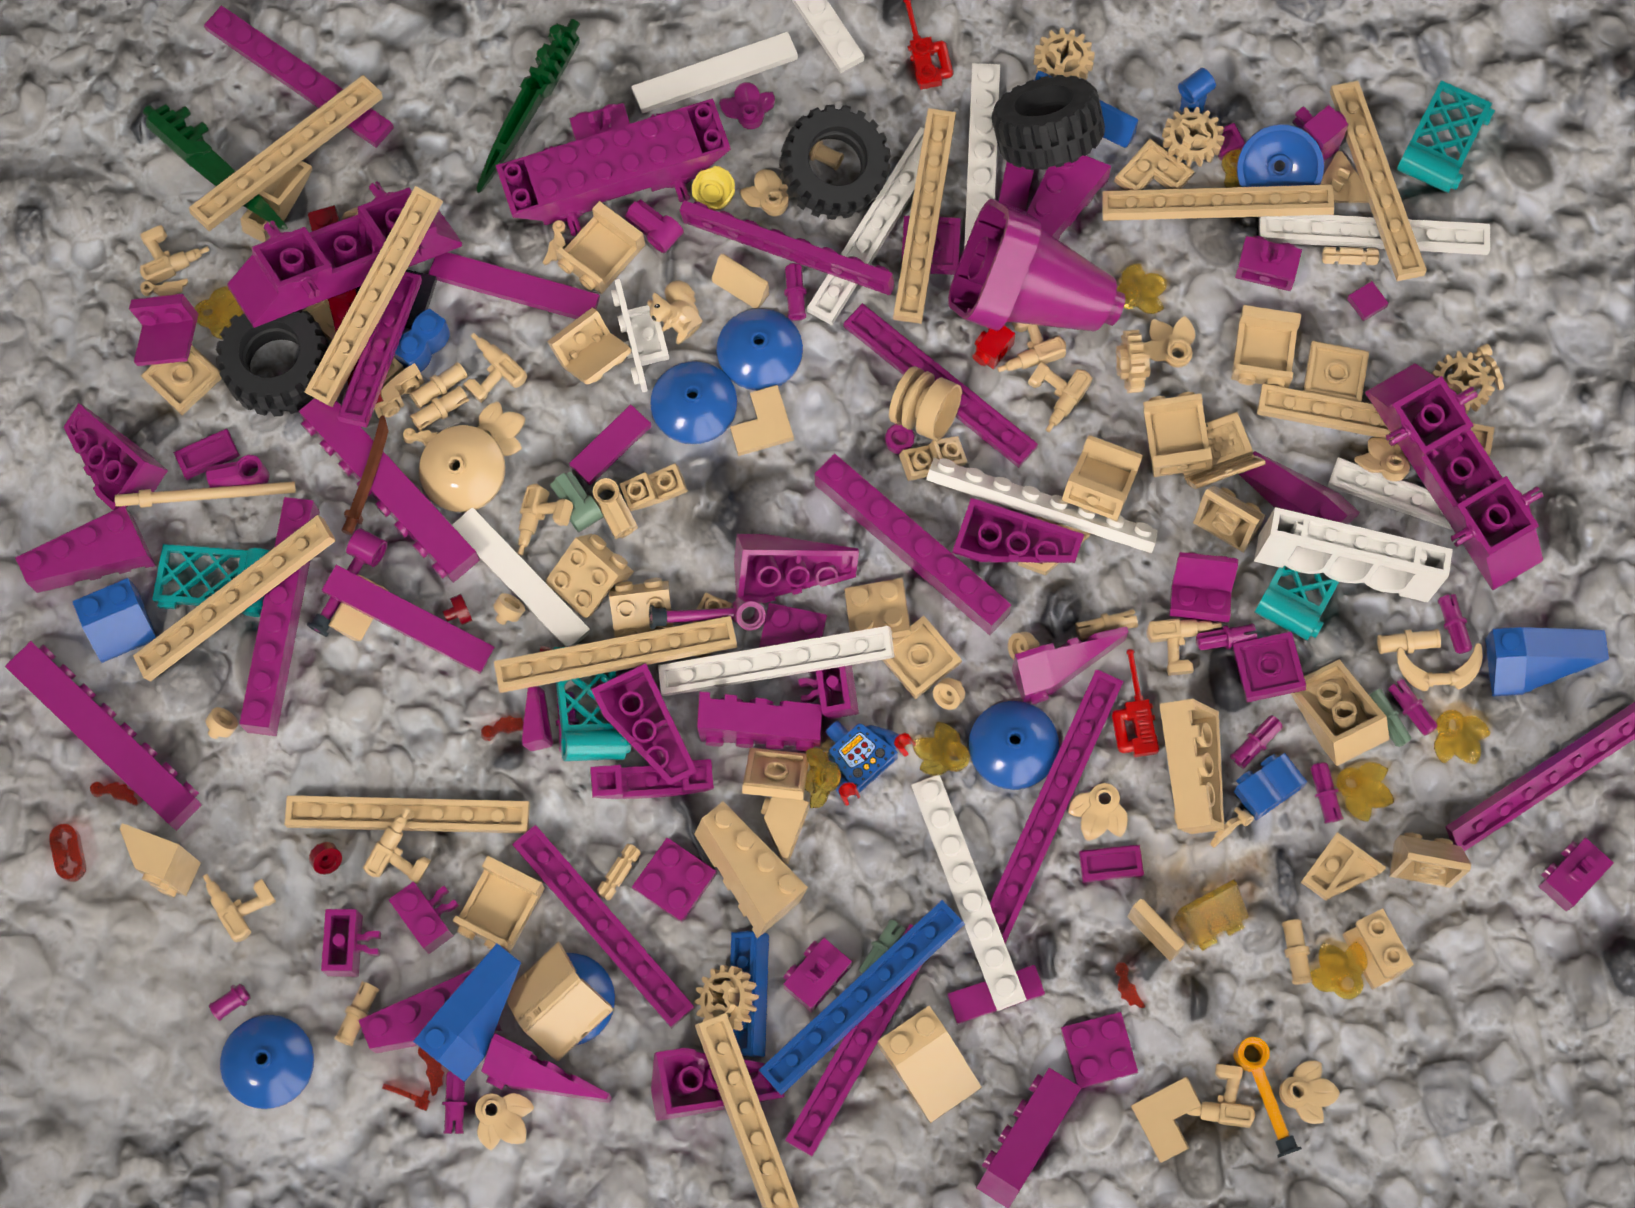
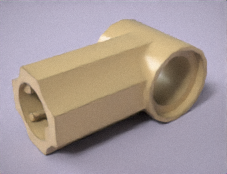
M609 478L597 481L593 487L594 501L601 510L614 538H624L632 534L633 531L638 529V526L619 492L617 483ZM610 490L614 492V496L609 500H603L599 497L602 491Z

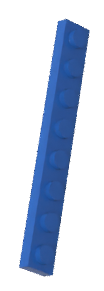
M941 900L761 1067L759 1071L782 1095L965 925L964 922Z

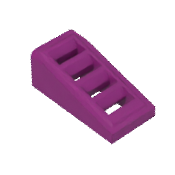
M539 686L529 687L527 690L522 745L529 751H537L552 747L553 739L545 691Z

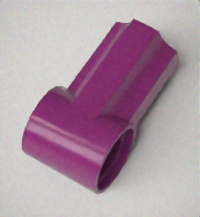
M641 199L635 201L625 215V220L641 231L649 243L661 253H666L684 233L683 228L676 220L668 215L663 217Z
M254 455L243 456L236 462L207 467L206 471L209 488L266 484L270 476L265 465ZM258 468L254 475L248 476L251 469Z

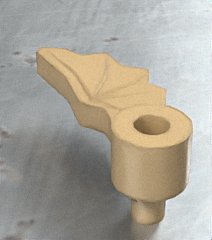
M561 220L553 223L554 239L549 242L548 252L543 261L544 265L550 264L551 261H557L555 251L559 247L563 249L566 246L562 236L566 228Z
M188 279L164 282L162 285H153L149 281H144L141 283L140 290L145 296H150L153 292L158 296L176 295L183 292V287L187 285Z
M1484 344L1477 348V352L1473 353V359L1483 358L1486 366L1491 367L1489 373L1495 377L1494 382L1498 390L1504 388L1503 377L1495 360L1490 357L1492 355L1490 345Z
M407 428L403 432V440L408 444L419 441L426 447L437 432L431 433L430 430L416 433L414 429Z
M1236 807L1234 812L1238 814V817L1228 820L1224 824V830L1215 833L1210 845L1215 848L1238 825L1248 826L1251 824L1254 816L1248 810L1242 811L1239 807Z

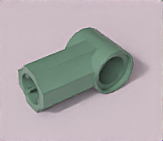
M572 472L559 475L550 484L558 499H567L573 503L570 522L578 533L604 518L594 499L590 495L587 496Z

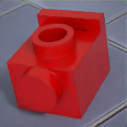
M1003 326L998 331L988 328V332L982 331L974 343L976 351L972 355L973 359L981 366L985 367L987 365L994 370L1014 345L1016 333L1006 326Z

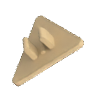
M1338 151L1324 173L1320 185H1333L1334 203H1369L1358 173L1344 153Z

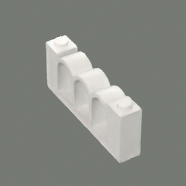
M1275 507L1258 535L1254 562L1280 568L1287 566L1301 573L1319 574L1324 572L1326 576L1339 582H1365L1367 586L1381 592L1399 593V596L1428 602L1449 577L1453 549Z

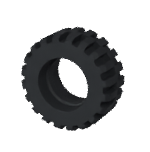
M1056 75L1050 78L1045 76L1039 80L1027 81L1022 86L1017 85L1012 88L1011 92L1003 94L1001 99L996 102L991 116L999 152L1002 157L1015 167L1021 168L1023 166L1028 170H1033L1034 168L1044 170L1053 166L1057 168L1064 166L1068 162L1073 163L1079 160V157L1091 153L1092 148L1095 149L1099 145L1105 133V123L1097 89L1087 80L1071 75L1069 77Z
M831 104L826 105L824 110H820L818 107L810 110L807 116H801L796 121L795 126L790 129L781 149L779 168L782 169L780 178L782 184H786L788 187L786 193L791 199L795 197L799 201L798 207L802 210L805 207L811 209V215L818 218L820 214H825L827 219L835 220L837 216L841 215L845 219L852 217L855 212H862L876 199L885 185L886 178L890 172L891 165L888 163V160L891 157L890 148L885 147L887 138L884 132L879 134L876 130L879 125L874 119L870 122L864 119L866 113L858 110L857 114L850 112L851 106L842 105L841 109H835V105ZM825 139H836L845 142L853 148L858 155L861 168L858 177L851 184L844 186L830 185L821 181L813 173L808 158L811 148L817 142Z
M298 310L253 328L245 314L239 317L235 314L229 320L232 325L229 328L225 326L220 333L223 341H218L216 346V352L218 353L216 365L230 393L236 401H240L243 407L248 410H253L254 408L256 413L266 416L268 411H271L274 417L283 416V411H289L290 414L299 412L298 407L303 404L307 405L312 401V396L306 394L305 390L329 347V343L319 323L315 321L308 311L302 312V310ZM275 340H288L299 345L300 352L297 361L284 374L263 378L250 372V363L254 354L266 343Z

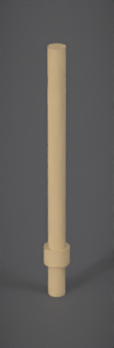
M295 481L151 492V489L139 490V493L115 495V506L140 505V508L152 507V504L296 493Z

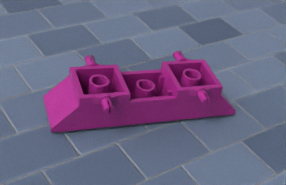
M712 98L667 113H656V116L653 114L650 118L557 147L549 146V149L546 147L543 151L495 166L513 218L543 221L544 226L557 220L567 221L571 235L576 236L574 225L577 233L582 230L578 218L584 213L592 211L599 201L606 202L647 188H651L652 192L664 188H675L679 202L684 201L683 195L685 200L688 201L690 195L685 184L695 179L700 171L708 169L729 152L731 148Z
M378 181L375 184L371 183L369 190L375 198L371 202L358 206L357 215L310 233L306 227L282 233L274 221H270V224L267 222L264 225V230L270 238L263 243L252 246L250 258L227 283L228 289L253 328L362 286L412 193L410 187L397 192L386 193ZM438 210L408 267L462 247L461 240L440 210Z
M1414 363L1367 390L1365 393L1391 432L1386 435L1387 441L1391 440L1389 442L1391 446L1398 443L1456 533L1451 535V541L1453 542L1459 538L1453 544L1456 547L1463 544L1493 591L1544 561L1536 531L1539 525L1532 516L1529 504L1542 498L1543 493L1542 491L1537 493L1540 488L1535 486L1522 495L1521 492L1514 488L1507 476H1501L1471 430L1474 425L1465 411L1464 404L1478 397L1477 392H1473L1475 390L1474 387L1470 386L1468 389L1457 394L1449 388L1442 376L1436 378Z

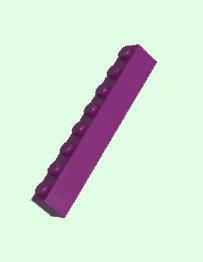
M314 398L299 410L304 420L300 424L311 437L316 434L322 440L319 443L322 449L330 457L335 454L340 460L337 463L338 466L348 477L353 474L359 480L356 483L359 486L373 440L360 426L338 420L337 416L341 405L337 401L331 407ZM383 451L369 495L372 494L378 501L375 503V506L385 517L391 515L395 519L396 523L393 525L404 538L409 535L415 541L412 546L422 558H425L427 555L434 562L431 565L434 571L442 579L447 576L454 583L480 561L477 552Z
M835 453L816 471L814 475L817 488L988 635H991L1010 615L1012 604Z
M284 497L274 548L320 514L313 500ZM310 561L264 596L239 723L247 733L277 736Z
M30 641L4 667L177 831L202 806L195 798L199 792L187 781L181 785L175 779L179 773L166 761L160 765L154 759L158 753L146 742L142 745L137 743L133 739L137 733L125 722L121 725L115 722L113 718L117 714L104 702L99 706L92 700L96 694L84 683L78 686L73 681L76 675L65 664L58 667L52 661L56 656L44 644L38 648Z

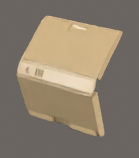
M1238 412L1206 422L1209 448H1211L1213 459L1212 469L1183 473L1187 484L1197 489L1265 465L1264 459L1253 455V449Z
M559 941L514 982L506 1001L522 1030L556 1061L564 1057L615 1010L582 978L580 979Z

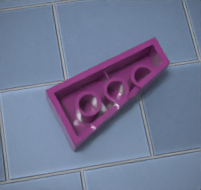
M1081 156L1079 160L1073 163L1068 162L1064 166L1057 168L1056 166L1048 167L1027 213L1040 220L1042 230L1059 240L1061 234L1068 226L1072 225L1078 214L1085 206H1088L1099 189L1103 188L1108 182L1111 166L1091 157Z
M125 506L117 508L15 557L26 583L36 593L74 585L75 582L87 579L90 581L101 579L102 576L113 573L123 574L131 572V569L156 566L134 517Z
M700 691L697 722L700 741L706 742V745L713 747L723 746L724 743H736V746L740 748H752L754 744H764L768 749H783L785 745L796 746V749L801 751L814 750V747H820L821 705L781 701L779 706H775L773 701L765 698H755L747 703L737 698V695L725 694L724 698L711 699L710 692Z
M474 969L359 1019L358 1021L369 1049L375 1053H382L416 1046L417 1044L413 1042L414 1039ZM499 1023L497 1025V1028L495 1029V1032L502 1031Z
M1048 1068L1044 1077L1037 1074L1028 1089L1033 1092L1030 1100L1027 1102L1022 1099L1013 1114L1018 1118L1013 1127L1007 1124L997 1140L1002 1143V1146L997 1153L991 1150L982 1164V1167L987 1170L976 1189L1006 1208L1011 1206L1081 1090L1080 1086L1051 1068Z

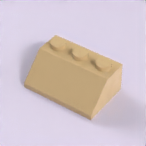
M122 823L120 827L122 837L135 869L143 874L142 880L150 883V886L157 888V891L175 898L176 893L187 896L201 862L177 843Z

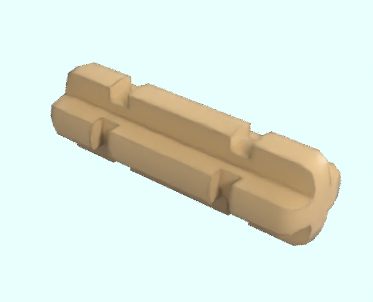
M1324 247L1322 262L1324 264H1334L1335 261H1338V264L1362 265V262H1365V265H1377L1379 250L1377 248H1367L1366 251H1363V248L1339 247V250H1336V247Z
M626 844L621 852V858L618 857L605 876L606 881H602L597 888L598 895L606 900L612 899L616 893L615 888L617 886L620 887L631 870L632 862L635 863L641 855L640 850L632 844Z

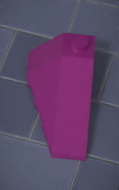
M78 403L63 427L75 452L80 454L85 464L83 469L86 475L91 476L95 484L93 489L96 495L112 510L122 507L115 506V495L139 493V490L151 489V492H155L168 472L150 454L80 403Z
M1256 451L1253 452V455L1264 459L1265 465L1238 474L1274 508L1277 507L1344 524H1349L1360 513L1338 492Z
M689 1048L654 1053L651 1094L656 1121L726 1109L705 1053ZM744 1059L759 1102L785 1097L784 1093L781 1095L759 1071L766 1063Z

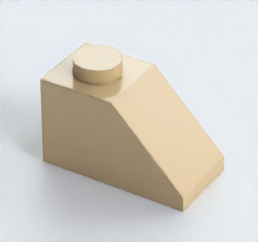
M766 797L761 810V814L765 815V826L781 860L785 864H789L809 811V802L798 799Z

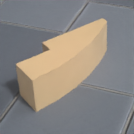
M304 161L299 162L259 193L283 221L298 199L312 171V166ZM248 209L240 218L242 231L263 243L270 238L264 230V225L268 221Z

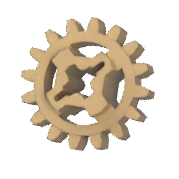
M1060 28L1058 35L1052 30L1049 31L1048 39L1042 36L1040 38V45L1035 46L1033 65H1037L1036 73L1042 71L1052 77L1056 75L1069 77L1071 75L1086 80L1088 78V71H1092L1094 64L1092 61H1094L1095 52L1091 51L1092 43H1084V34L1076 37L1074 29L1069 34H1065L1064 28ZM1067 53L1066 58L1063 60L1062 63H1060L1062 58H1064L1065 54Z
M1185 107L1182 115L1175 111L1173 118L1167 119L1162 133L1164 138L1162 145L1164 148H1169L1167 155L1169 157L1176 155V163L1178 164L1182 160H1186L1187 167H1190L1194 161L1201 167L1204 159L1211 163L1214 155H1219L1224 142V136H1222L1224 128L1223 126H1217L1218 117L1210 119V111L1208 110L1204 114H1200L1199 107H1196L1194 112H1190Z
M1126 330L1121 335L1122 343H1120V346H1116L1117 376L1124 380V387L1127 389V393L1143 392V388H1145L1144 380L1150 376L1149 347H1146V344L1141 342L1142 335L1139 334V330Z
M1457 351L1454 359L1447 354L1443 362L1438 361L1435 366L1436 370H1433L1431 374L1436 378L1442 376L1449 388L1457 394L1468 389L1470 386L1474 387L1475 390L1473 392L1480 389L1477 398L1464 404L1466 414H1468L1470 407L1477 412L1481 404H1487L1490 399L1489 396L1494 392L1495 388L1490 385L1493 384L1495 377L1487 375L1491 370L1490 366H1481L1483 362L1482 357L1474 361L1472 360L1473 353L1469 352L1467 357L1464 358L1462 353ZM1453 368L1452 374H1448L1447 377H1444V374L1448 370Z
M721 965L720 970L710 969L711 978L703 976L701 979L705 984L704 987L696 988V991L701 994L699 999L694 1000V1004L701 1005V1009L697 1011L696 1015L703 1017L704 1022L726 1013L732 1030H743L742 1021L750 1023L752 1020L748 1015L749 1012L757 1011V1008L752 1005V1001L759 999V995L752 994V990L757 986L756 983L749 981L751 975L742 972V968Z

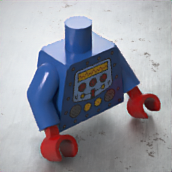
M836 721L825 732L835 743L828 750L829 759L826 763L829 783L841 796L844 805L848 806L847 798L854 795L859 799V793L898 760V752L895 749H898L906 757L909 753L906 751L905 746L908 744L916 746V743L907 733L898 734L892 730L874 725L865 727L861 723L848 731L839 721Z

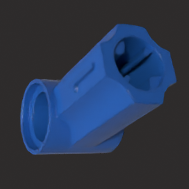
M1205 68L1198 69L1178 84V90L1181 94L1180 110L1182 113L1185 107L1190 112H1194L1195 108L1199 107L1201 114L1204 110L1208 93L1216 88L1213 76Z

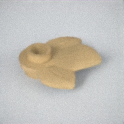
M762 169L758 171L754 178L755 185L740 190L741 197L750 207H761L770 216L782 215L789 204L788 198L790 197L786 193L788 187L786 184H782L781 179L773 170Z
M1184 316L1172 327L1164 322L1153 319L1149 329L1151 341L1144 343L1146 347H1149L1150 359L1166 361L1170 366L1176 368L1186 366L1191 361L1193 354L1191 344L1195 339V330L1190 320ZM1175 351H1179L1182 353L1183 356L1177 358L1174 357L1172 353Z
M494 402L482 410L479 415V426L476 428L490 434L500 446L504 456H511L522 449L515 436L523 428L526 419L519 413H503L501 404Z
M1370 438L1367 444L1369 453L1356 456L1354 459L1363 469L1372 473H1382L1383 477L1390 481L1403 480L1410 470L1409 460L1398 444L1391 446L1389 441L1384 438Z
M1109 783L1097 784L1091 792L1078 794L1070 803L1068 813L1076 817H1082L1081 830L1087 841L1098 838L1107 829L1114 835L1122 837L1127 827V813L1119 804V792L1116 787ZM1106 792L1110 795L1109 803L1102 804L1099 801L1101 793Z
M1307 1061L1298 1065L1293 1077L1285 1079L1279 1089L1281 1101L1286 1106L1296 1109L1300 1118L1310 1124L1323 1123L1322 1107L1333 1104L1340 1095L1334 1083L1321 1078L1322 1063L1319 1061ZM1293 1087L1298 1089L1299 1097L1293 1094Z
M494 1093L481 1096L475 1105V1114L480 1121L477 1129L480 1142L489 1150L494 1149L500 1139L511 1144L524 1143L526 1141V1128L522 1117L534 1109L531 1101L516 1093H510L503 1097ZM490 1103L495 1104L497 1107L494 1115L486 1114L485 1108Z

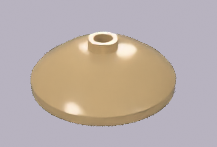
M468 425L449 427L436 434L426 445L419 463V477L427 496L438 506L452 512L464 513L471 508L477 510L488 504L500 490L505 476L504 455L498 443L485 431ZM455 461H459L460 468L454 471L452 465Z

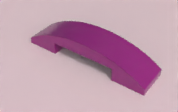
M711 759L692 760L698 773L673 785H669L652 766L621 768V765L590 767L592 798H658L713 790Z

